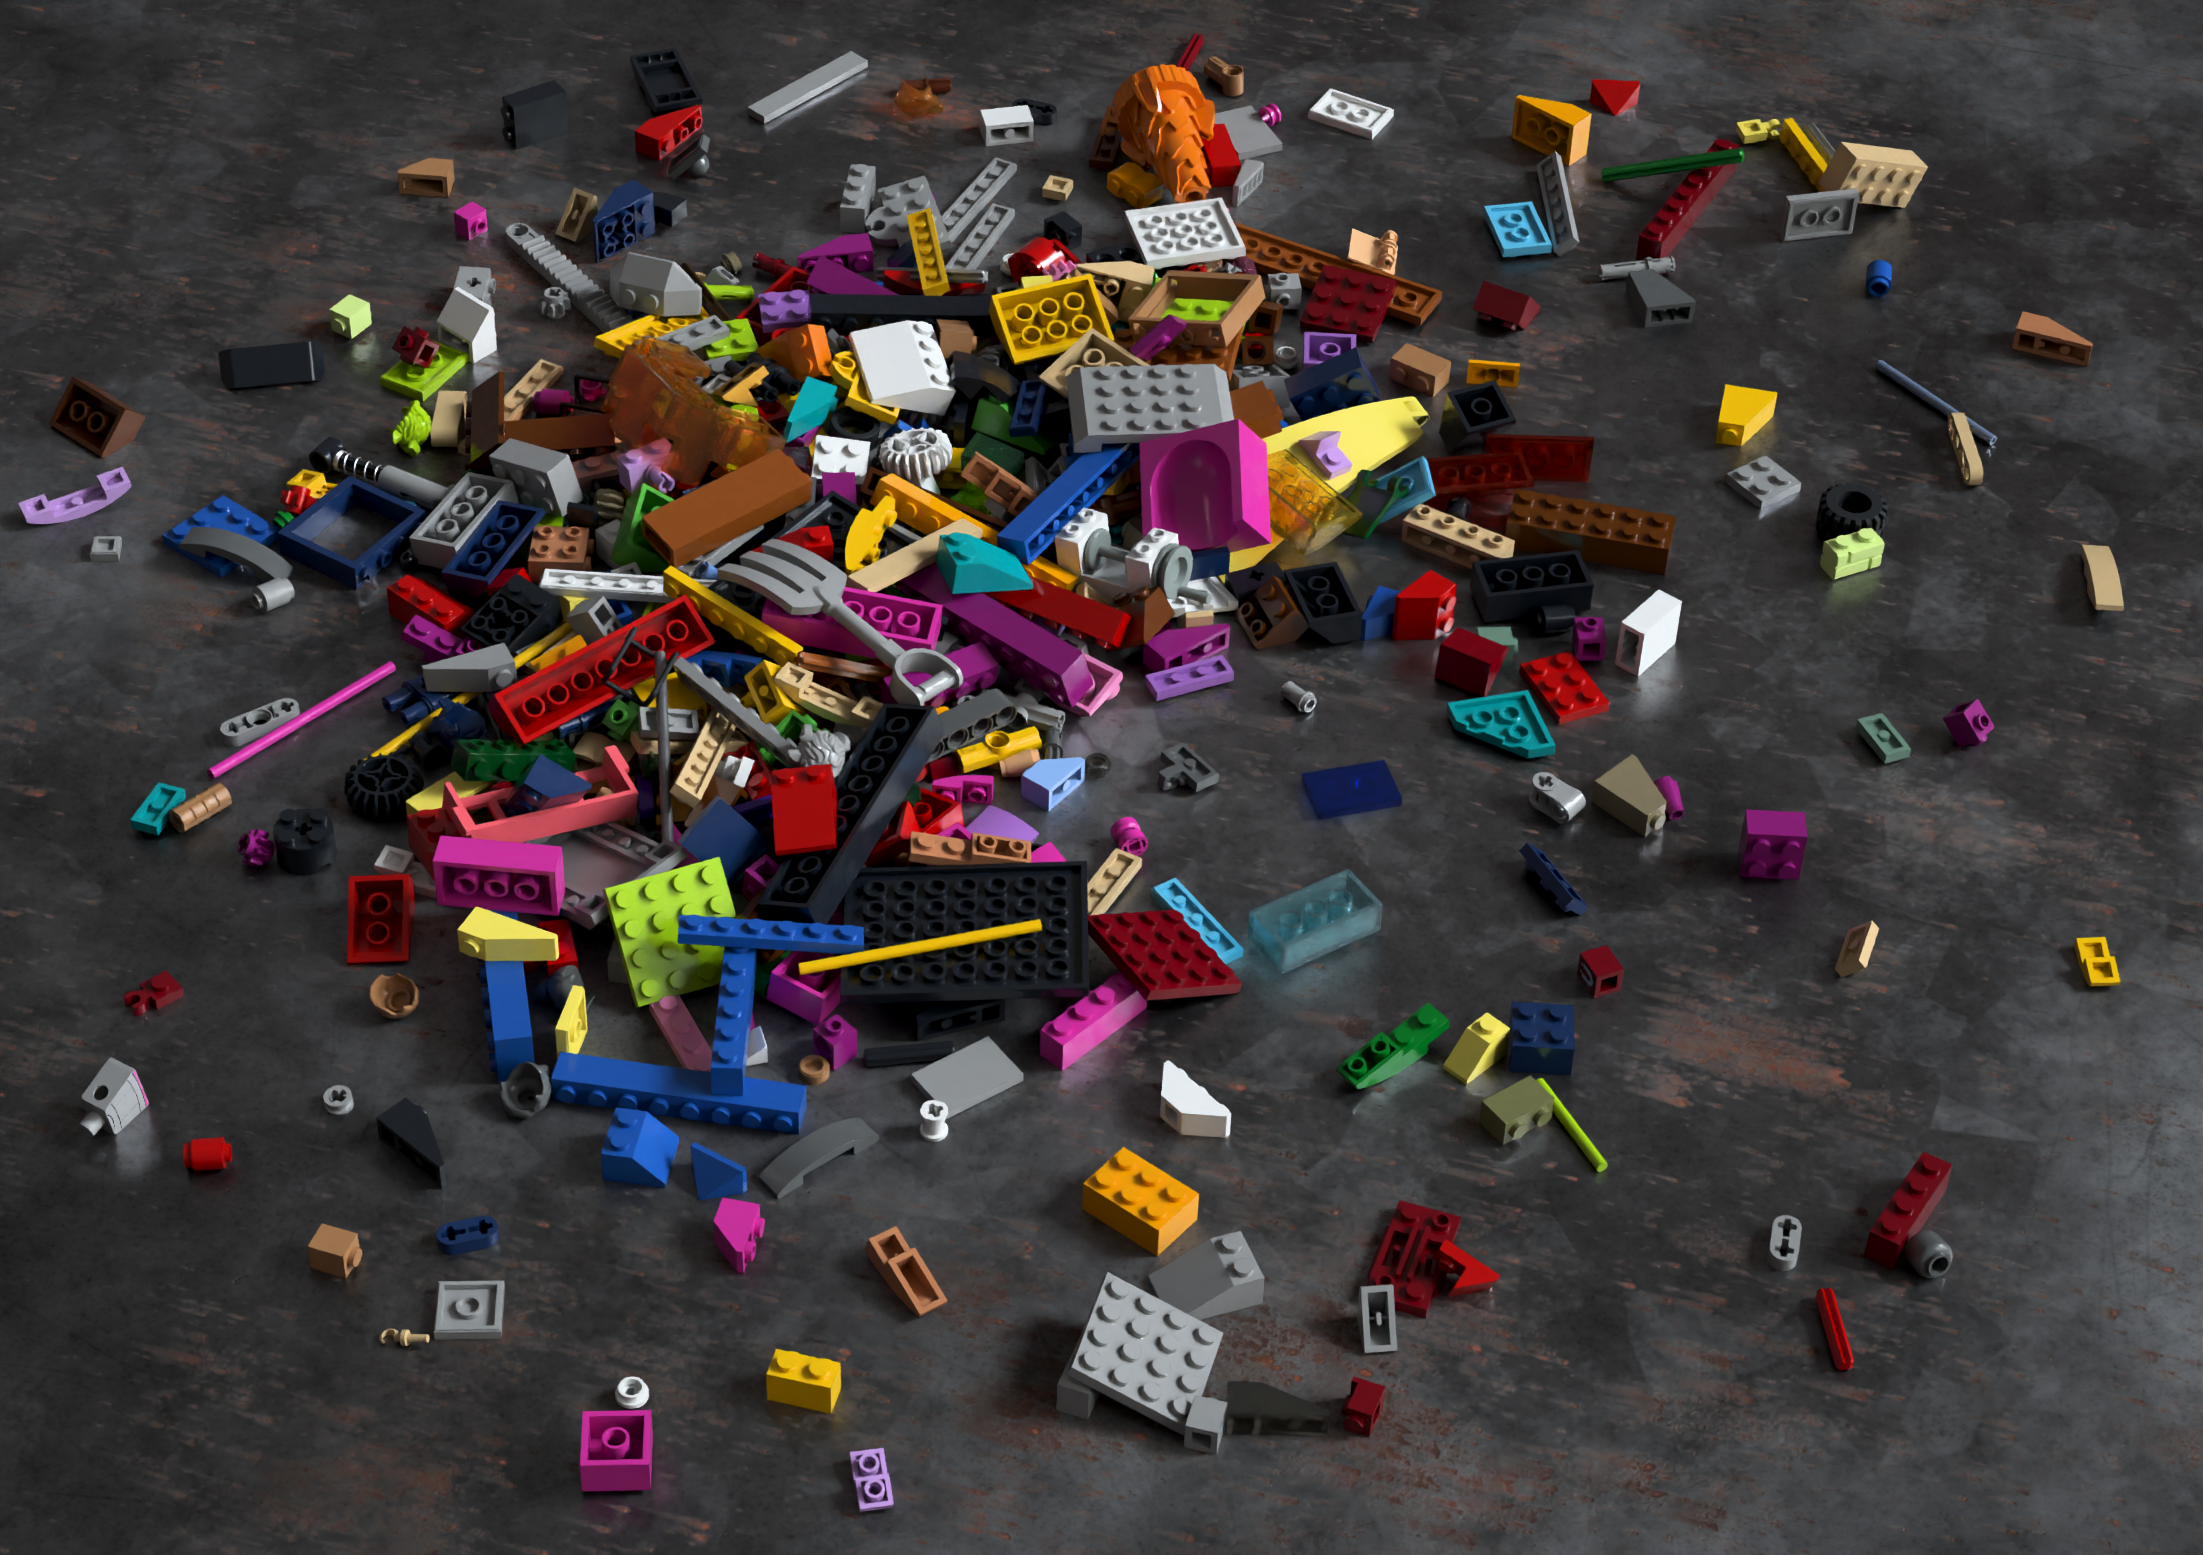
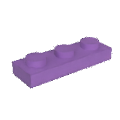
M1223 655L1145 675V684L1156 701L1234 680V671Z

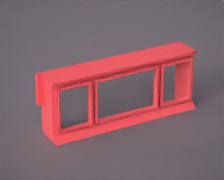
M616 745L604 747L602 767L574 774L589 783L606 780L614 794L588 800L581 798L579 802L507 818L499 804L505 803L513 787L459 798L451 782L444 783L442 809H446L463 838L521 843L634 817L636 815L639 792L627 774L630 769ZM488 807L496 821L475 825L467 811Z

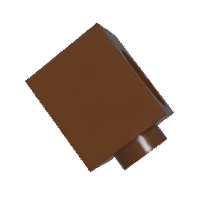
M1241 336L1236 358H1241L1242 365L1274 364V338L1272 336ZM1251 344L1261 345L1262 351L1258 356L1252 357L1248 355V347Z

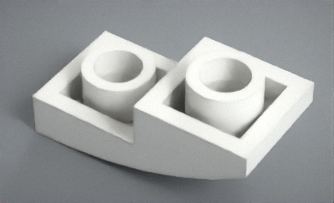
M729 755L725 762L719 761L714 775L744 788L754 760L744 756L738 759Z

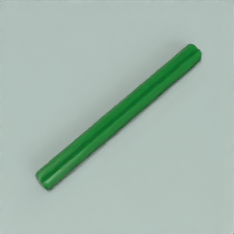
M1737 148L1602 169L1601 176L1603 182H1613L1742 163L1744 161L1743 149Z

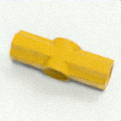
M1035 726L1010 734L1003 731H993L985 736L984 742L955 750L953 755L957 758L960 774L986 766L992 769H1000V760H1004L1028 748L1040 750L1042 741L1039 731Z

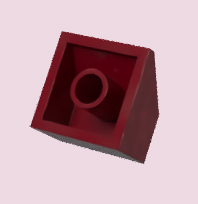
M1483 281L1473 306V310L1479 314L1478 318L1488 323H1492L1493 320L1502 322V327L1512 331H1516V328L1525 330L1541 308L1528 295Z

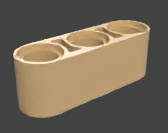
M439 390L431 426L432 447L458 448L457 445L461 442L466 418V391Z

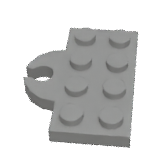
M925 175L877 189L883 206L875 209L868 216L865 223L866 231L873 243L885 247L897 245L899 248L911 239L906 215L930 208L941 251L952 248L950 237ZM877 228H883L880 231H874Z

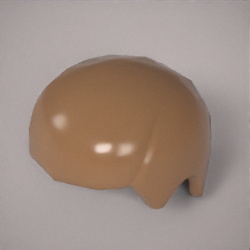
M399 972L393 976L381 974L370 985L369 998L375 1010L384 1018L399 1019L409 1016L419 1004V990L412 979L403 976Z

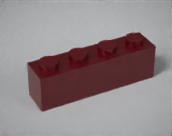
M1923 1151L1871 1228L1864 1257L1894 1270L1904 1255L1907 1242L1920 1231L1945 1193L1952 1164Z

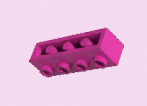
M1121 971L1111 975L1098 988L1089 991V996H1085L1075 1005L1069 1006L1063 1014L1043 1026L1040 1032V1056L1061 1071L1065 1070L1147 1008V1001Z

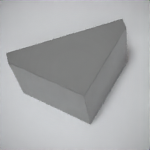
M1393 1284L1360 1286L1356 1317L1363 1352L1397 1351Z

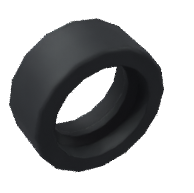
M843 407L837 409L832 414L828 436L870 442V452L877 446L881 424L873 416L857 412L851 407ZM852 426L860 428L866 433L854 434L842 428Z

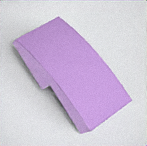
M884 1448L850 1452L849 1459L859 1511L893 1508L894 1502L889 1473H887Z

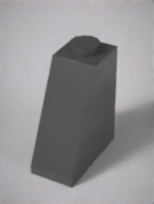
M1653 269L1628 272L1626 294L1644 328L1693 322L1696 304L1694 298Z

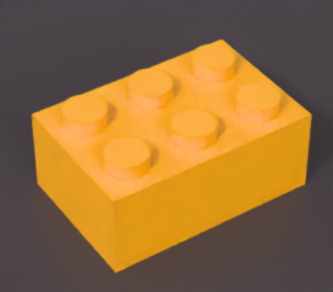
M1125 1147L1119 1150L1083 1183L1082 1209L1156 1256L1160 1255L1197 1220L1199 1193Z

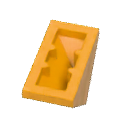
M1468 359L1466 383L1482 384L1496 380L1498 386L1518 387L1520 363Z

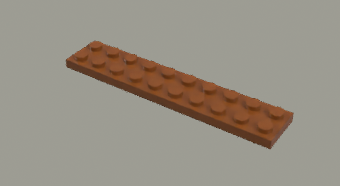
M1236 222L1234 224L1246 247V256L1235 259H1223L1229 263H1235L1265 274L1298 273L1301 286L1312 290L1324 264L1397 280L1396 290L1385 315L1419 326L1422 325L1442 300L1443 291Z

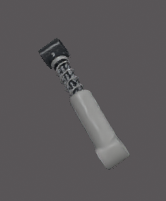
M333 437L326 438L309 454V461L312 467L320 473L328 474L332 470H344L347 475L354 474L358 479L365 478L368 483L375 482L378 489L406 501H413L416 505L432 511L456 486L452 484L445 487L391 465H387L382 469V465L376 467L372 465L371 461L363 462L361 457L353 458L351 453L346 452L344 445Z

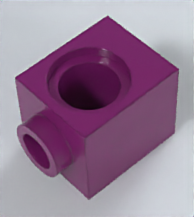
M835 1014L813 1028L814 1055L825 1057L829 1062L830 1068L833 1071L837 1070L857 1057V1030L838 1014Z

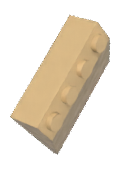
M1091 328L1039 376V380L1067 398L1066 376L1080 367L1150 365Z

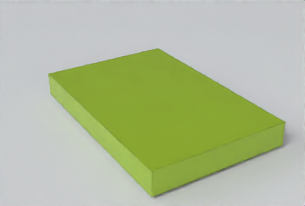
M434 341L440 347L429 368L417 363L411 366L399 360L379 378L380 385L424 402L469 361V355L466 352Z

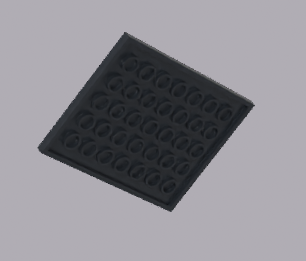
M1087 861L861 868L845 894L844 925L864 927L863 951L1036 919L1041 920L1042 931L841 968V1004L1089 996Z

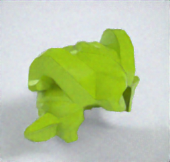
M418 400L411 401L409 407H403L401 410L404 414L403 419L396 424L395 429H389L392 443H398L401 449L411 457H415L420 453L419 446L431 435L432 419L420 407Z

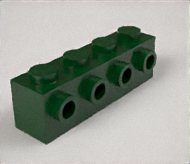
M456 740L450 767L464 781H517L539 754L573 773L576 754L566 743L558 740H533L524 746L516 740Z

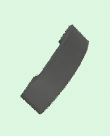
M193 527L179 545L180 549L203 558L211 552L256 570V579L264 582L275 578L288 579L293 572V567L271 549L253 539L228 530L211 527Z
M850 1118L831 1123L808 1134L782 1152L758 1176V1181L779 1199L802 1186L803 1176L847 1150L854 1155L879 1141V1135L861 1118Z

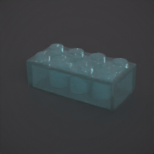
M1346 869L1250 911L1248 938L1276 969L1283 974L1379 931L1381 928L1383 904L1349 869Z

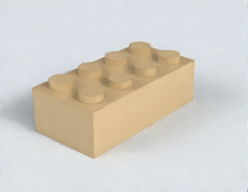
M1841 142L1818 183L1826 192L1857 188L1859 192L1858 203L1905 208L1928 166L1911 150Z

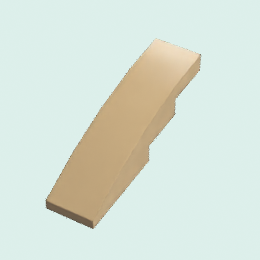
M2082 545L2080 555L2085 563L2083 574L2088 581L2087 594L2095 609L2124 611L2119 574L2109 546Z

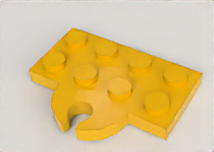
M843 351L837 353L832 360L829 372L840 386L849 390L844 405L851 407L857 412L873 416L881 422L894 425L900 408L871 404L854 352Z

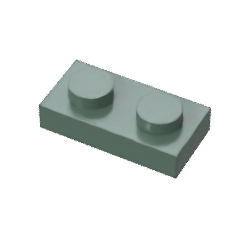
M1883 713L1857 720L1856 729L1884 764L1910 756L1911 748Z

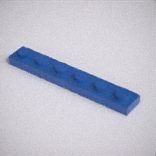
M679 915L677 943L851 954L864 950V927Z

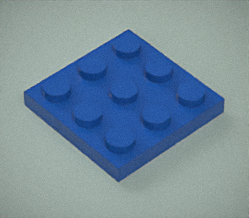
M222 495L164 533L162 537L163 544L215 575L223 577L240 564L211 552L203 558L180 549V543L191 528L211 527L228 530L253 539L266 547L278 540L280 528Z

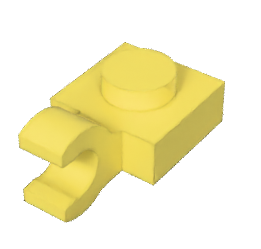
M1760 119L1737 122L1736 132L1744 144L1767 140V137L1771 140H1776L1780 138L1777 130L1773 129L1780 128L1781 124L1777 119L1763 123Z

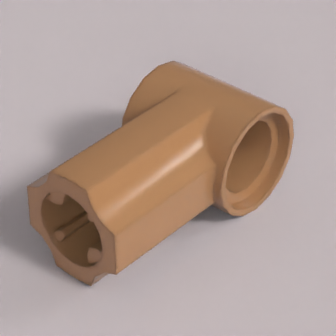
M1216 56L1208 58L1207 63L1204 65V73L1222 85L1224 95L1231 97L1241 95L1244 92L1243 68L1238 65H1228Z

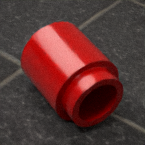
M224 1137L192 1139L190 1143H184L183 1157L185 1168H193L194 1171L226 1169L227 1162H232L231 1143H225Z

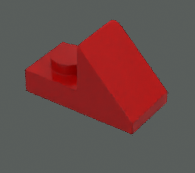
M1446 1239L1432 1257L1438 1262L1437 1264L1442 1270L1459 1276L1447 1297L1489 1290L1500 1277L1498 1273Z

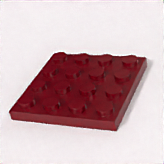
M1177 910L1088 915V935L1146 1001L1239 993L1243 984L1236 977L1233 970L1217 956L1216 951L1208 947L1200 938V933L1192 929L1183 920V914Z

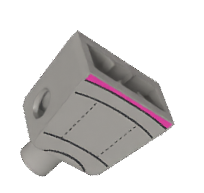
M112 1057L107 1060L81 1097V1102L87 1115L78 1124V1128L82 1133L91 1138L100 1128L113 1135L118 1134L148 1106V1099L134 1068Z

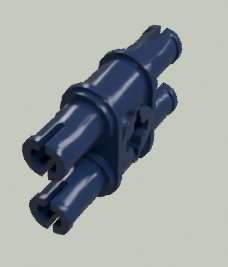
M422 674L411 681H404L400 689L382 697V704L389 714L394 713V711L403 706L413 704L399 711L401 723L409 728L414 723L441 707L438 702L440 698L452 700L462 692H427Z

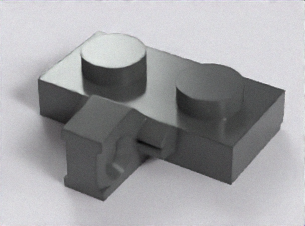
M1181 742L1161 751L1160 760L1166 767L1158 772L1157 785L1162 790L1173 789L1179 783L1180 785L1188 784L1197 792L1219 782V773L1185 743Z

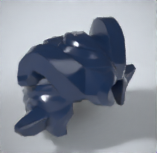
M440 698L438 700L442 711H440L438 717L435 716L433 718V721L426 730L429 735L438 734L442 745L450 749L451 757L453 756L456 740H490L487 736L486 719L478 711H473L462 703H455L448 698Z

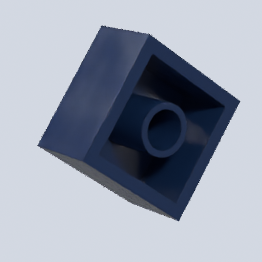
M1512 1001L1508 1025L1510 1028L1509 1071L1571 1075L1575 1052L1573 1005Z

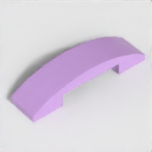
M120 467L97 475L99 482L97 485L48 501L45 494L19 502L18 505L27 523L53 524L84 517L106 507L126 493L132 485L124 468Z

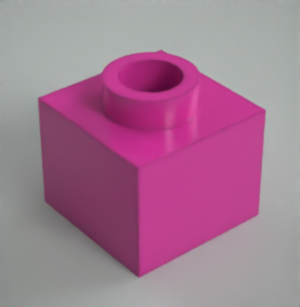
M473 201L454 211L455 233L467 240H471L488 230L486 209Z

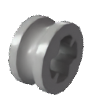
M344 1085L332 1086L323 1095L325 1108L333 1115H344L354 1106L351 1090Z

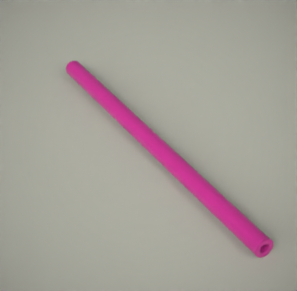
M391 661L387 662L207 769L209 777L211 779L217 778L396 671L394 663Z

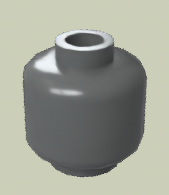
M1930 1230L1921 1231L1913 1235L1907 1242L1904 1250L1907 1263L1920 1276L1928 1279L1945 1274L1952 1263L1953 1253L1951 1247L1937 1233Z

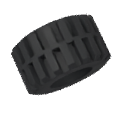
M1846 483L1845 485L1836 484L1835 487L1831 486L1822 493L1815 526L1818 535L1821 538H1825L1824 541H1828L1840 535L1858 532L1863 528H1872L1882 538L1888 511L1887 502L1879 492H1874V489L1864 487L1861 484Z

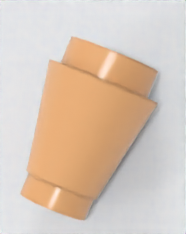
M1028 748L1004 760H1000L1002 777L1022 776L1027 768H1031L1040 760L1038 749L1031 750Z

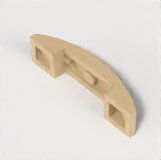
M787 662L774 677V683L795 702L809 711L839 724L869 728L883 706L882 703L866 696L860 702H857L812 682L813 672L790 662Z

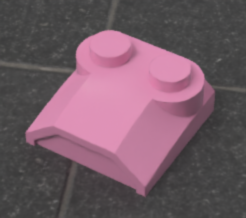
M1083 653L1093 685L1073 708L1064 703L1058 704L1046 692L1044 694L1058 706L1080 717H1090L1104 701L1111 700L1117 696L1120 690L1119 683L1122 681L1123 675L1121 671Z

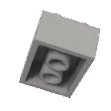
M510 438L489 455L494 475L497 478L514 482L519 502L522 505L542 508L546 513L563 517L567 514L568 502L580 503L584 499L568 454Z

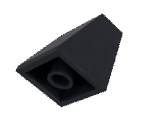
M1496 380L1447 392L1439 434L1447 450L1452 452L1499 439L1516 423V418Z

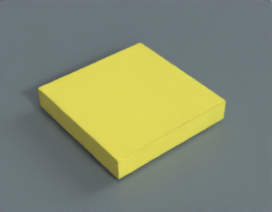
M572 986L556 1025L557 1059L560 1052L578 1054L588 1031L585 989L582 986Z

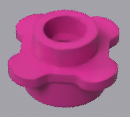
M582 380L580 394L584 396V400L593 401L597 400L600 396H605L607 389L602 387L601 382Z

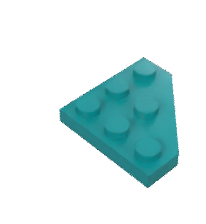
M1528 690L1447 703V714L1457 731L1527 759L1555 754L1556 745Z

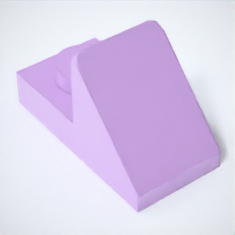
M1319 431L1300 439L1298 442L1329 480L1350 472L1353 465L1337 446L1341 435L1340 431Z

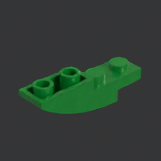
M1427 1003L1387 1036L1381 1031L1336 1067V1072L1356 1089L1380 1083L1409 1067L1427 1054V1045L1450 1027L1449 1019L1431 1004Z

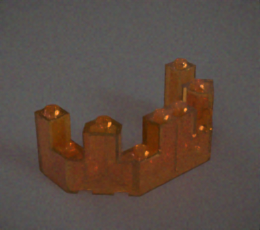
M644 335L641 340L637 339L632 342L631 346L629 344L625 346L608 384L610 390L600 409L607 414L612 413L607 425L615 432L616 438L627 444L628 450L640 448L655 440H660L661 437L673 440L674 442L661 471L673 476L676 481L689 484L694 488L701 483L711 460L721 465V468L730 473L778 448L783 450L787 440L762 416L718 405L691 379H696L697 376L708 379L712 369L688 346Z

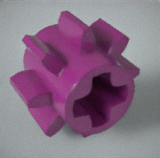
M250 829L248 833L241 835L237 843V852L244 856L242 863L254 867L255 865L262 866L263 862H268L272 858L275 846L273 841L268 840V832Z

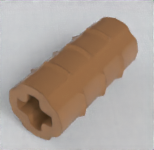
M217 782L168 812L169 820L176 830L184 833L193 827L196 828L201 822L208 821L211 816L219 814L223 809L232 804L231 795L225 786Z

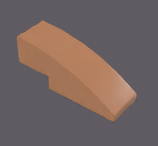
M897 1226L868 1239L865 1252L895 1294L918 1317L947 1304L948 1300L915 1247L910 1249Z

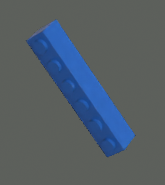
M726 946L724 948L711 1059V1093L713 1095H743L757 972V948Z

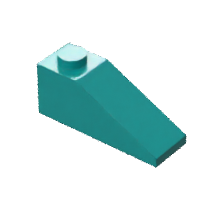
M807 376L787 420L781 442L788 443L826 422L829 412L834 413L837 408L839 398H836L835 394L838 386Z

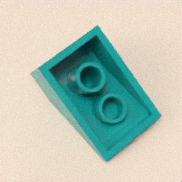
M955 532L949 535H940L936 565L952 594L1033 589V583L1015 554L969 534Z

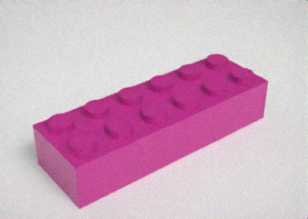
M845 587L841 597L843 603L886 639H892L905 651L913 648H926L935 651L941 629L943 605ZM766 599L762 611V622L795 643L878 659L873 650L833 617H827L822 612L809 615H791L770 599Z

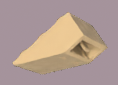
M1132 261L1084 263L1077 264L1076 267L1082 275H1092L1096 288L1118 308V318L1120 321L1128 322L1129 317L1148 296L1152 287L1154 267Z

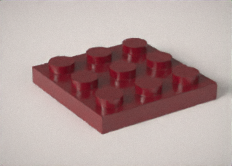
M1324 264L1300 319V328L1323 333L1356 334V340L1374 343L1396 290L1397 280Z

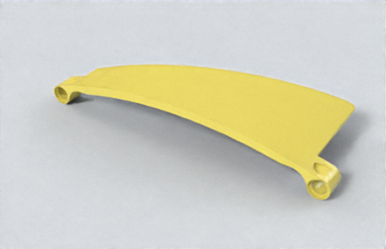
M1411 396L1363 404L1282 428V432L1263 438L1262 440L1267 446L1271 543L1231 552L1229 573L1255 566L1306 520L1353 485L1357 480L1358 473L1362 469L1374 470L1421 438L1423 430L1420 427L1428 419L1430 420V416L1418 400ZM1319 431H1340L1341 435L1337 446L1353 464L1351 471L1329 480L1298 444L1299 440ZM1225 574L1216 576L1225 586Z

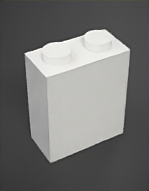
M1657 590L1624 619L1620 627L1615 665L1639 676L1669 650L1676 642L1682 601L1661 590Z

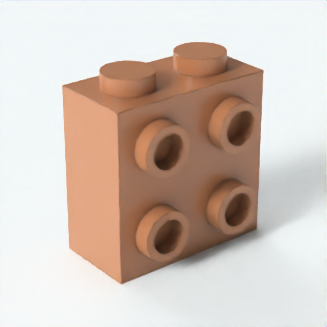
M535 526L528 558L531 582L537 583L545 569L592 572V557L590 555L595 553V539H590L589 527Z

